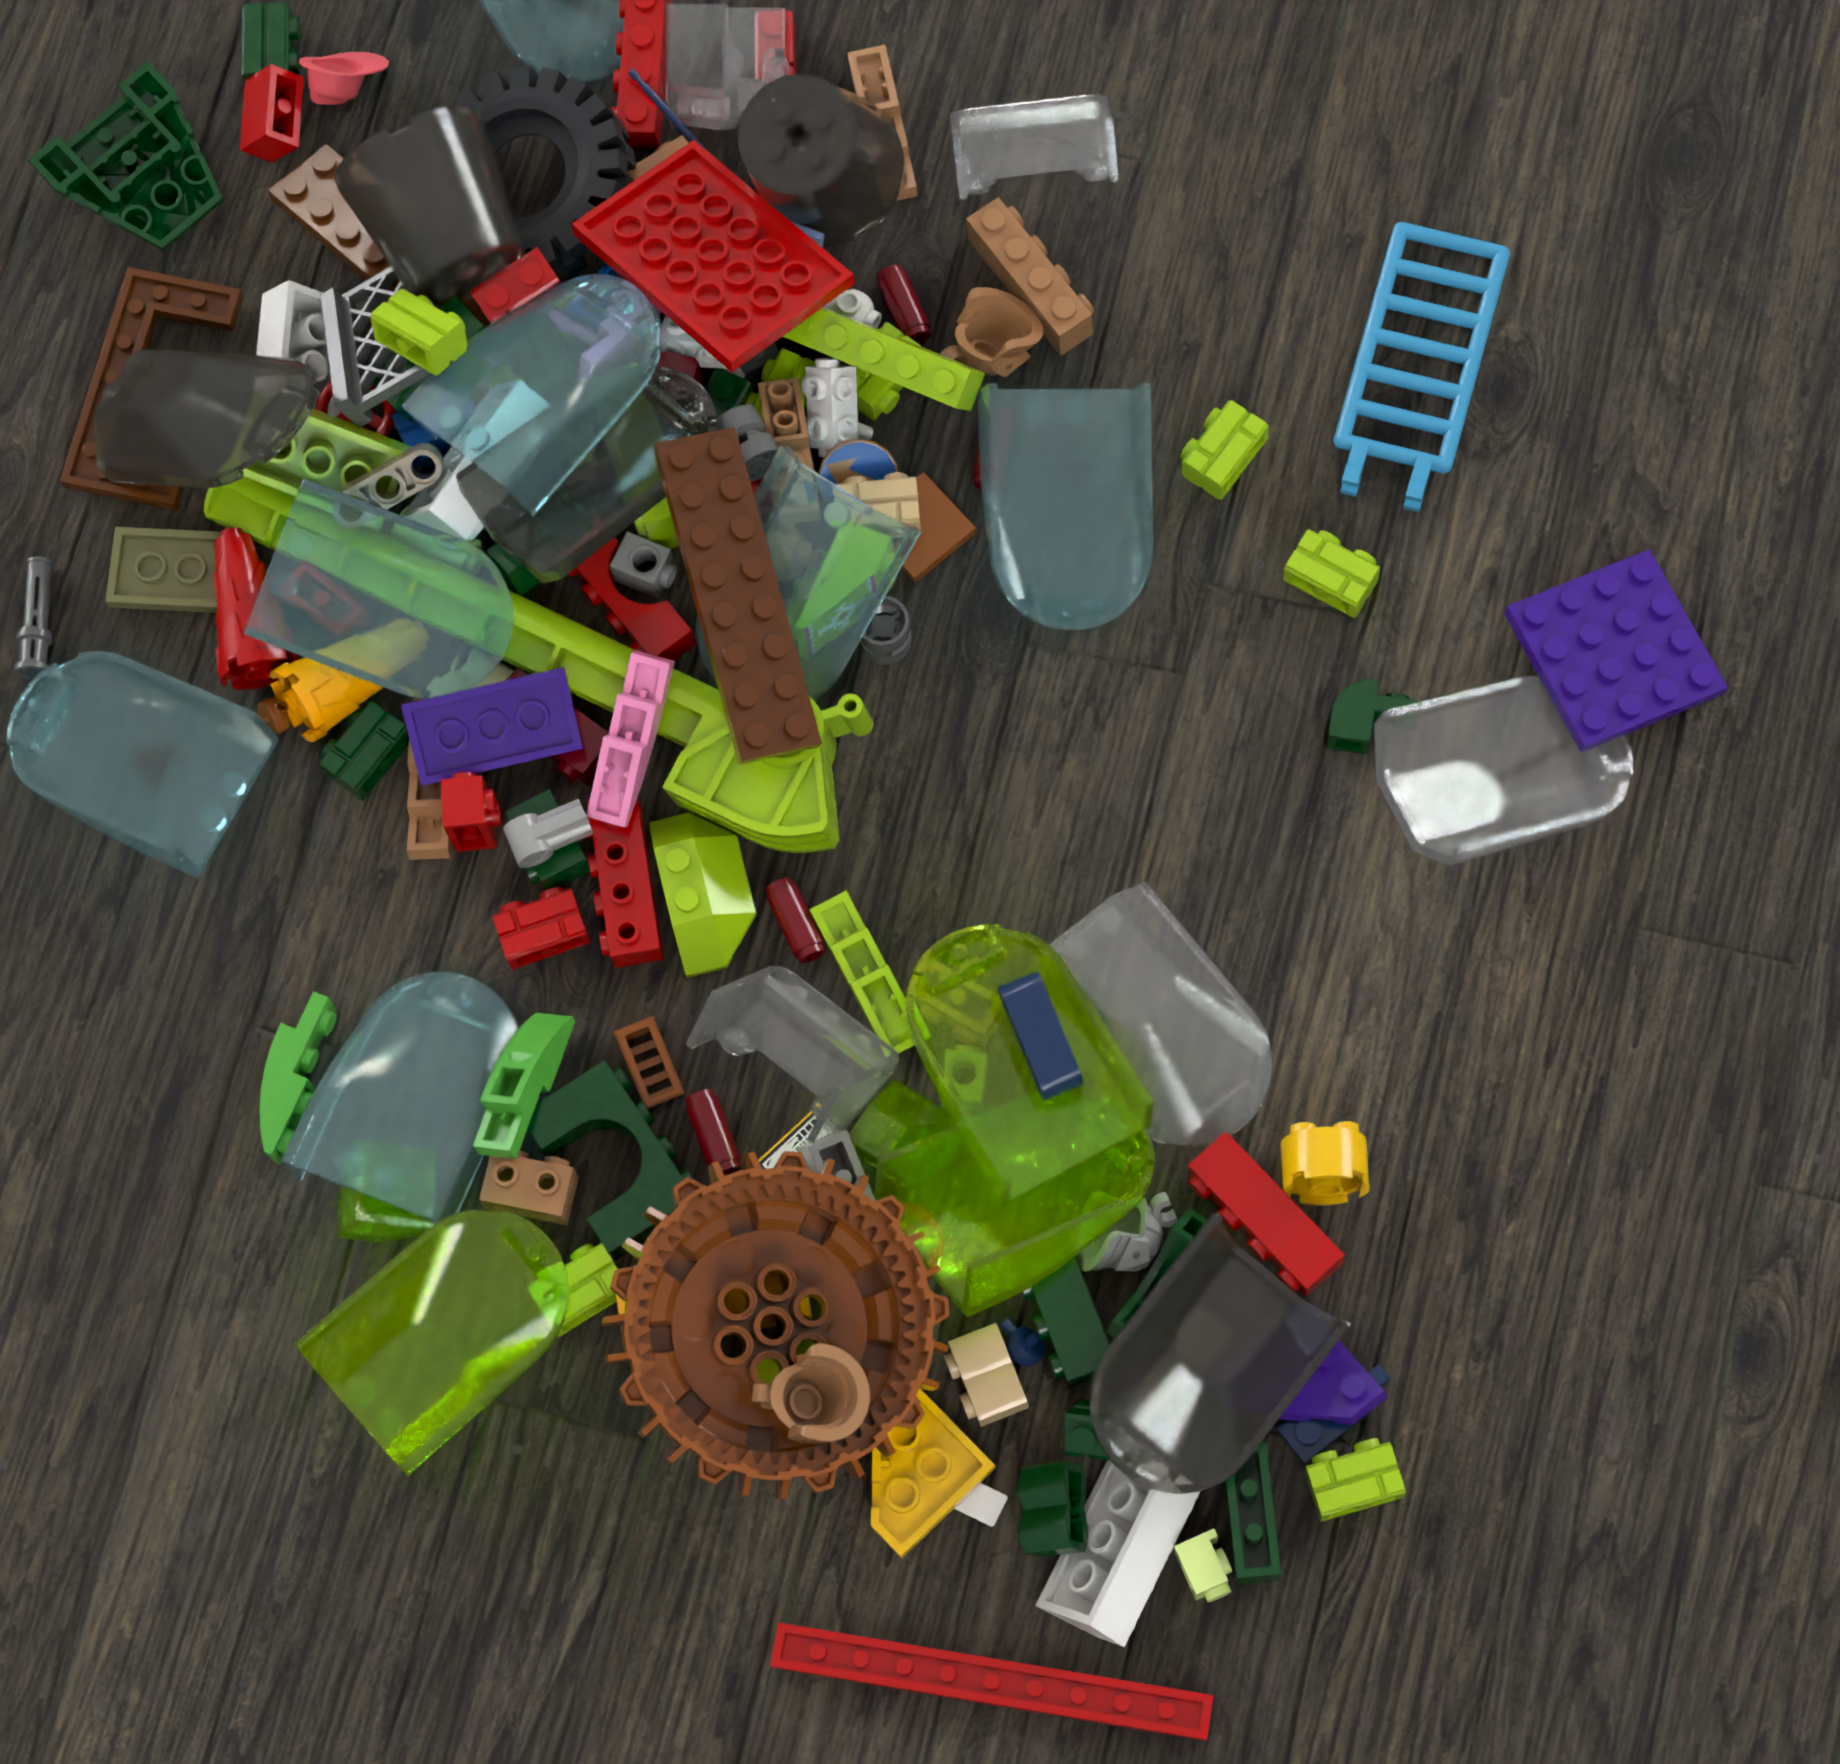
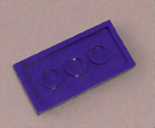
M565 667L401 705L421 786L440 782L441 779H450L453 774L460 772H484L575 751L584 747Z

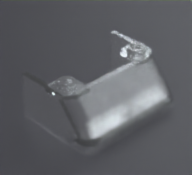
M666 4V105L685 126L713 130H734L777 91L788 77L789 65L785 57V8L727 7V4Z
M1082 95L970 108L950 114L959 200L967 199V194L987 193L990 191V186L997 183V179L1075 170L1077 174L1084 175V180L1087 181L1102 180L1107 178L1108 174L1111 182L1119 181L1113 117L1105 95Z
M781 966L766 967L712 990L686 1042V1045L693 1049L716 1039L721 1043L725 1051L737 1056L751 1054L759 1050L817 1095L811 1106L812 1112L816 1116V1122L807 1138L813 1144L848 1127L890 1078L899 1062L898 1053L890 1045L797 974Z

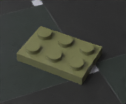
M115 527L105 603L109 608L216 613L217 604L213 572H215L213 542L219 537L220 532Z

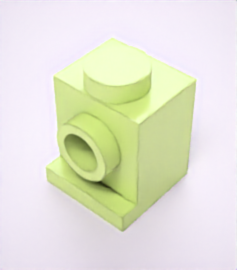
M1214 1528L1174 1546V1554L1195 1600L1205 1597L1207 1602H1212L1232 1592L1226 1574L1232 1572L1229 1561L1222 1547L1214 1550L1212 1546L1218 1540V1535Z

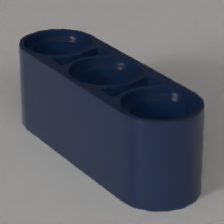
M1038 971L998 986L997 990L1043 1101L1084 1085L1076 1059Z

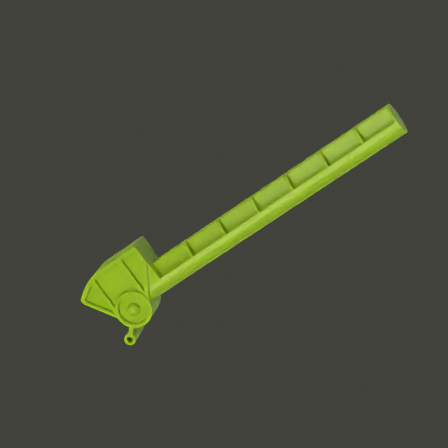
M230 461L224 464L214 477L204 503V514L207 519L226 528H241L243 533L251 535L253 541L299 563L307 561L322 574L531 674L565 667L572 694L612 713L614 712L617 694L623 692L631 652L636 650L367 523L347 526L341 523L336 518L334 511L228 471L227 467ZM673 668L657 734L685 747V749L679 754L662 788L677 806L766 848L790 853H810L835 849L840 840L832 764L837 751L836 738L851 732L857 736L869 734L873 728V719L861 698L856 694H846L841 697L837 706L822 711L810 697L822 741L818 748L739 765L719 690Z

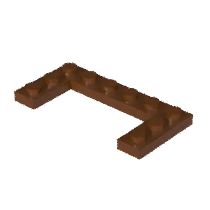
M132 267L127 268L60 478L63 487L178 510L188 478L185 468L115 454V450L157 317L233 331L244 297L241 289Z

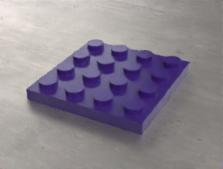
M1650 549L1510 604L1504 611V615L1581 753L1724 695L1728 689Z

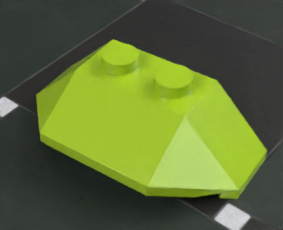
M689 812L649 822L658 870L686 977L690 978L727 968L733 958V954L756 916L737 835Z

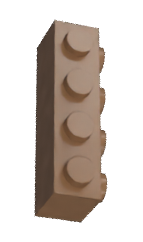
M997 197L966 218L969 242L1008 291L1035 311L1042 322L1043 335L1060 356L1093 335L1092 315L1094 314V309L1091 303L1082 293L1076 295L1069 286L1071 281L1065 270L1059 264L1053 266L1046 257L1047 250L1036 235L1029 236L1023 228L1024 222L1020 214L1013 206L1007 208L1001 199Z

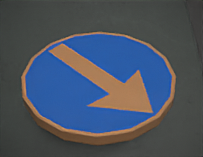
M862 438L843 441L831 448L821 462L818 473L820 491L827 503L837 510L835 484L843 483L846 478L852 476H862L867 478L868 481L883 480L885 475L898 472L897 463L889 450L876 441Z

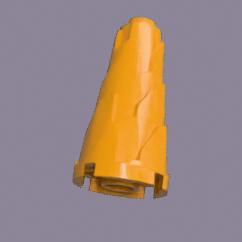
M407 618L397 619L359 638L354 637L325 651L316 652L290 664L288 662L282 664L270 672L269 678H279V680L271 683V687L275 697L284 700L288 704L287 713L293 727L295 728L304 723L309 730L302 733L301 736L309 742H315L327 735V731L360 708L358 705L389 684L387 681L418 661L419 655L426 650L425 643L429 641V636L418 620L411 622Z

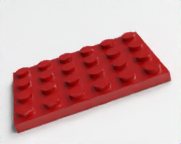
M695 140L689 142L572 223V231L575 237L731 372L738 369L854 285V274Z

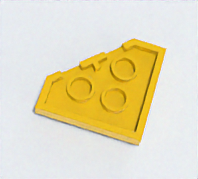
M921 1389L918 1390L916 1396L925 1415L915 1429L893 1427L887 1433L896 1451L891 1456L884 1457L876 1447L872 1450L871 1527L901 1559L996 1468L995 1464Z

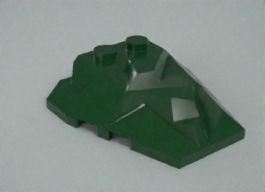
M147 61L118 85L122 95L121 98L65 143L57 135L28 161L57 193L164 251L221 204L223 198L204 155L199 149L193 130L184 115L174 88Z

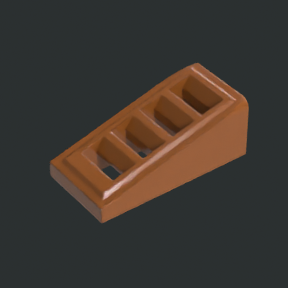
M653 1016L613 1032L640 1098L647 1109L685 1094ZM648 1032L650 1033L652 1040L629 1048L628 1040ZM656 1047L659 1055L636 1064L633 1056ZM660 1063L663 1064L664 1071L642 1079L640 1071ZM669 1078L672 1086L653 1094H648L646 1087Z

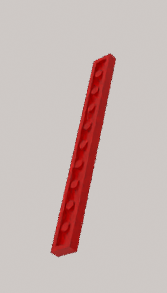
M779 1622L770 1667L774 1669L1207 1741L1214 1695Z

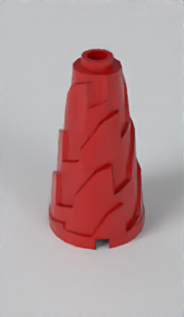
M238 527L222 530L219 533V537L213 542L215 559L213 580L217 604L218 648H216L218 677L220 684L225 688L229 684L228 679L231 680L233 690H253L269 687L271 683L279 680V678H269L270 672L286 662L290 664L299 660V654L291 630H287L282 619L276 596H273L264 562L259 560L251 535L243 533V529Z

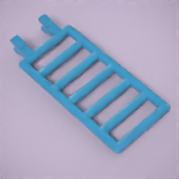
M1398 222L1394 225L1333 438L1334 445L1337 448L1350 451L1342 477L1341 494L1356 497L1368 455L1414 467L1405 495L1406 500L1403 509L1420 512L1430 471L1446 474L1452 469L1510 257L1508 247L1406 222ZM1406 239L1492 259L1488 277L1486 279L1402 259ZM1399 274L1483 294L1478 313L1392 294L1396 275ZM1390 309L1473 329L1468 349L1382 329L1386 310ZM1377 344L1463 364L1458 384L1371 364ZM1368 379L1454 400L1449 419L1446 420L1364 400L1362 395L1366 381ZM1357 415L1443 435L1439 455L1351 435Z

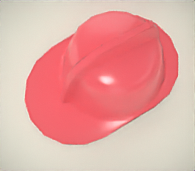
M345 52L323 57L300 58L299 63L303 67L308 68V87L310 89L311 101L316 104L338 105L356 98L365 75L383 71L388 67L389 61L385 57L374 53Z

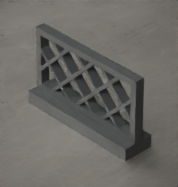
M407 257L343 295L334 287L320 295L334 406L358 428L372 421L371 408L430 375V372L416 364L411 369L400 374L408 359L375 341L373 328L370 329L365 338L360 337L368 322H371L372 311L380 305L383 299L389 300L401 288L418 297L414 264ZM402 277L395 291H388L393 282ZM370 296L361 311L357 310L356 303ZM372 349L377 350L378 352L370 365H364ZM390 354L396 355L388 370H383L382 367ZM376 377L382 378L377 388L368 393Z

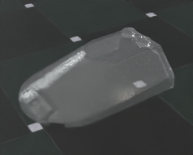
M1539 676L1515 678L1384 711L1374 724L1376 781L1412 850L1448 866L1597 822L1610 814L1627 794L1629 778L1633 775V757L1626 735L1581 753Z
M1146 882L1110 896L1046 946L1021 976L1023 977L1038 971L1077 1064L1121 1117L1144 1136L1163 1144L1192 1145V1147L1209 1145L1225 1131L1231 1136L1243 1128L1262 1105L1271 1079L1272 1055L1269 1039L1260 1019Z

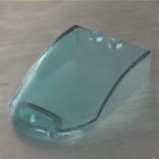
M591 274L572 278L517 307L467 340V351L455 362L450 361V366L438 376L430 373L401 407L434 440L438 437L443 439L501 484L529 514L534 516L647 385L654 373L661 353V347L658 345L659 328H661L660 319L655 308L641 290L627 280L605 274Z
M997 383L987 384L978 391L980 471L990 562L995 580L1001 592L1022 615L1052 629L1083 630L1109 622L1119 616L1139 596L1148 579L1153 560L1150 383H1141L1132 389H997Z
M106 651L78 653L79 658L72 659L61 665L55 662L48 666L26 686L16 701L10 715L6 737L13 761L11 765L15 773L40 798L132 849L198 879L274 750L279 738L256 712L116 653Z
M451 972L419 974L407 978L385 991L363 1016L316 1088L282 1159V1162L292 1176L302 1181L305 1173L308 1172L429 1219L440 1235L448 1237L484 1155H479L473 1148L486 1108L480 1102L481 1096L498 1059L509 1041L518 1031L516 1022L505 1002L497 993L482 982L469 976Z

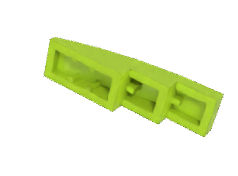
M847 890L809 909L825 943L887 1057L891 1058L926 1039L888 964L885 963L868 928L865 927Z

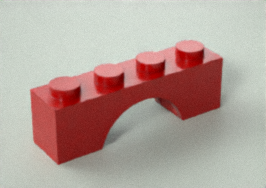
M594 512L595 520L591 522V525L598 538L561 566L570 578L574 575L579 577L584 583L580 588L585 597L594 607L599 604L602 605L608 613L605 616V620L618 636L625 633L633 643L629 646L630 648L675 661L696 645L692 630L667 600L655 604H641L628 600L616 590L610 565L620 544Z

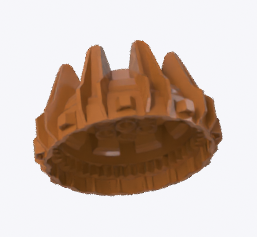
M784 1151L774 1168L762 1169L755 1152H751L744 1157L746 1170L737 1171L724 1176L718 1161L711 1163L708 1166L711 1185L707 1187L689 1177L672 1188L675 1210L669 1216L652 1207H649L643 1214L655 1226V1229L648 1236L644 1245L629 1237L622 1244V1247L636 1258L638 1262L635 1266L616 1269L612 1277L610 1289L625 1301V1313L604 1317L602 1319V1326L619 1325L622 1327L624 1353L607 1355L605 1363L629 1362L632 1374L618 1390L626 1406H647L653 1414V1417L638 1432L641 1437H645L658 1425L676 1443L674 1450L665 1458L668 1464H672L686 1450H689L698 1457V1478L716 1485L730 1472L738 1473V1496L743 1497L749 1496L752 1479L775 1481V1499L783 1500L787 1499L790 1480L794 1477H801L814 1493L834 1488L837 1469L840 1465L854 1479L861 1478L865 1473L858 1461L859 1458L872 1451L875 1447L884 1457L891 1456L896 1452L887 1435L893 1427L915 1429L925 1415L917 1400L916 1394L918 1390L934 1391L939 1388L940 1382L926 1377L933 1353L944 1354L948 1352V1345L933 1340V1327L950 1316L948 1298L930 1291L927 1277L941 1271L939 1264L928 1270L925 1268L922 1257L914 1242L925 1237L923 1230L907 1237L899 1226L905 1207L893 1195L876 1201L866 1196L864 1192L869 1179L868 1176L861 1175L854 1185L844 1179L833 1176L831 1172L835 1161L830 1158L824 1162L819 1173H815L808 1168L802 1152ZM768 1272H776L783 1276L786 1287L781 1295H772L766 1291L764 1278ZM731 1290L738 1291L745 1296L746 1308L743 1313L733 1314L726 1309L724 1297L727 1292ZM813 1297L820 1303L821 1315L817 1320H807L802 1316L800 1303L803 1298ZM771 1315L780 1320L782 1332L778 1339H768L762 1334L760 1323L764 1316ZM732 1334L739 1337L742 1341L743 1350L738 1358H728L723 1354L720 1347L723 1336ZM801 1341H810L814 1345L824 1343L843 1349L860 1364L869 1383L870 1404L864 1421L854 1433L841 1440L833 1441V1443L801 1444L788 1439L789 1428L779 1422L780 1420L775 1411L762 1409L761 1403L752 1402L753 1385L767 1384L762 1382L757 1376L756 1369L761 1360H772L777 1365L780 1373L784 1368L796 1364V1348Z

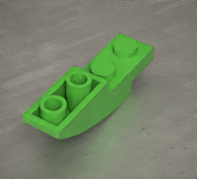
M313 991L296 1029L280 1023L265 1064L260 1095V1131L264 1152L273 1162L281 1164L284 1155H290L295 1148L298 1140V1132L296 1130L302 1117H308L313 1110L316 1102V1094H314L316 1089L304 1075L313 1071L318 1061L319 1051L317 1048L323 1035L328 1036L331 1033L337 1019L336 1007L329 997Z
M535 1013L519 1028L498 1059L480 1099L486 1111L473 1144V1148L479 1155L517 1159L540 1092L550 1093L576 1021L573 1016Z

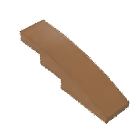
M881 45L847 52L879 204L917 197V186L886 46Z
M413 698V701H417V700H421V699H425V698ZM409 739L407 765L410 776L407 800L409 813L407 854L409 860L448 859L451 854V841L443 828L441 781L421 786Z

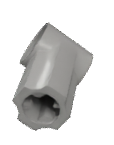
M579 799L539 816L535 813L518 816L503 827L505 836L520 868L539 865L553 855L554 850L593 834Z

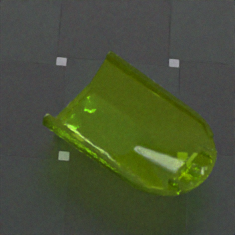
M476 1209L463 1211L444 1218L426 1230L302 1336L294 1346L408 1477L550 1348L562 1328L567 1313L569 1285L566 1269L558 1250L549 1237L525 1218L506 1211H476Z

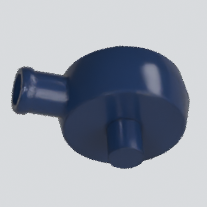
M1007 1317L999 1324V1327L1008 1335L1005 1346L1012 1361L1024 1367H1031L1042 1359L1045 1354V1346L1038 1332L1025 1326L1017 1327L1010 1317Z

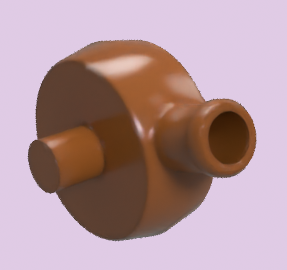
M268 697L259 702L257 707L259 717L255 718L257 726H263L271 735L285 732L290 726L287 713L288 704L277 697Z

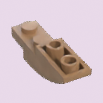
M798 377L758 383L763 422L767 427L766 432L771 434L783 455L781 462L771 471L781 525L822 520Z

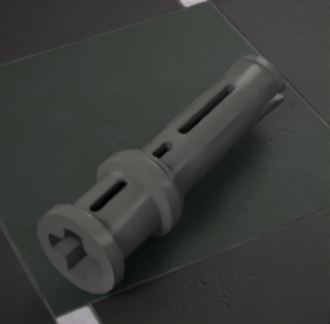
M41 556L27 559L23 627L16 634V641L20 646L19 661L14 665V674L29 680L46 679L51 674V667L47 665L48 647L53 643V635L48 629L53 561ZM37 586H39L38 609H36Z

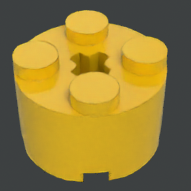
M1344 1121L1334 1124L1333 1127H1316L1313 1123L1300 1122L1290 1126V1134L1284 1137L1280 1143L1283 1191L1290 1198L1291 1193L1299 1195V1203L1336 1205L1348 1202V1194L1358 1191L1359 1198L1369 1192L1366 1137L1359 1132V1125L1357 1123Z

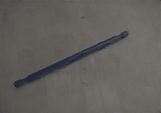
M633 68L628 73L629 76L638 82L642 90L689 142L695 140L707 150L653 89L640 78Z

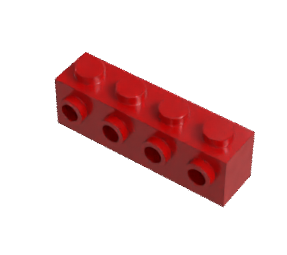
M619 0V16L624 18L623 32H617L616 53L617 56H621L620 69H615L613 74V91L618 93L617 107H611V110L626 129L630 139L625 142L630 147L658 148L661 145L663 112L628 73L634 68L640 78L664 102L672 0Z
M637 797L629 824L625 828L587 817L593 834L587 836L586 839L593 838L595 850L594 853H588L591 877H598L600 891L593 893L597 917L604 916L606 931L599 932L603 956L610 955L615 968L664 960L642 807L639 797Z
M1226 1131L1188 1164V1176L1191 1179L1187 1183L1202 1200L1205 1201L1209 1197L1220 1208L1217 1215L1229 1229L1235 1231L1239 1228L1247 1236L1249 1241L1246 1244L1250 1251L1263 1263L1268 1259L1279 1270L1276 1274L1277 1278L1291 1293L1294 1294L1298 1290L1306 1298L1343 1264L1345 1254Z

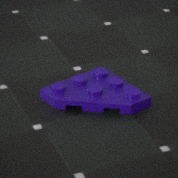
M1305 1301L1203 1379L1205 1387L1231 1417L1249 1418V1415L1273 1416L1275 1420L1310 1422V1419L1334 1420L1335 1424L1353 1425L1387 1398L1383 1388Z

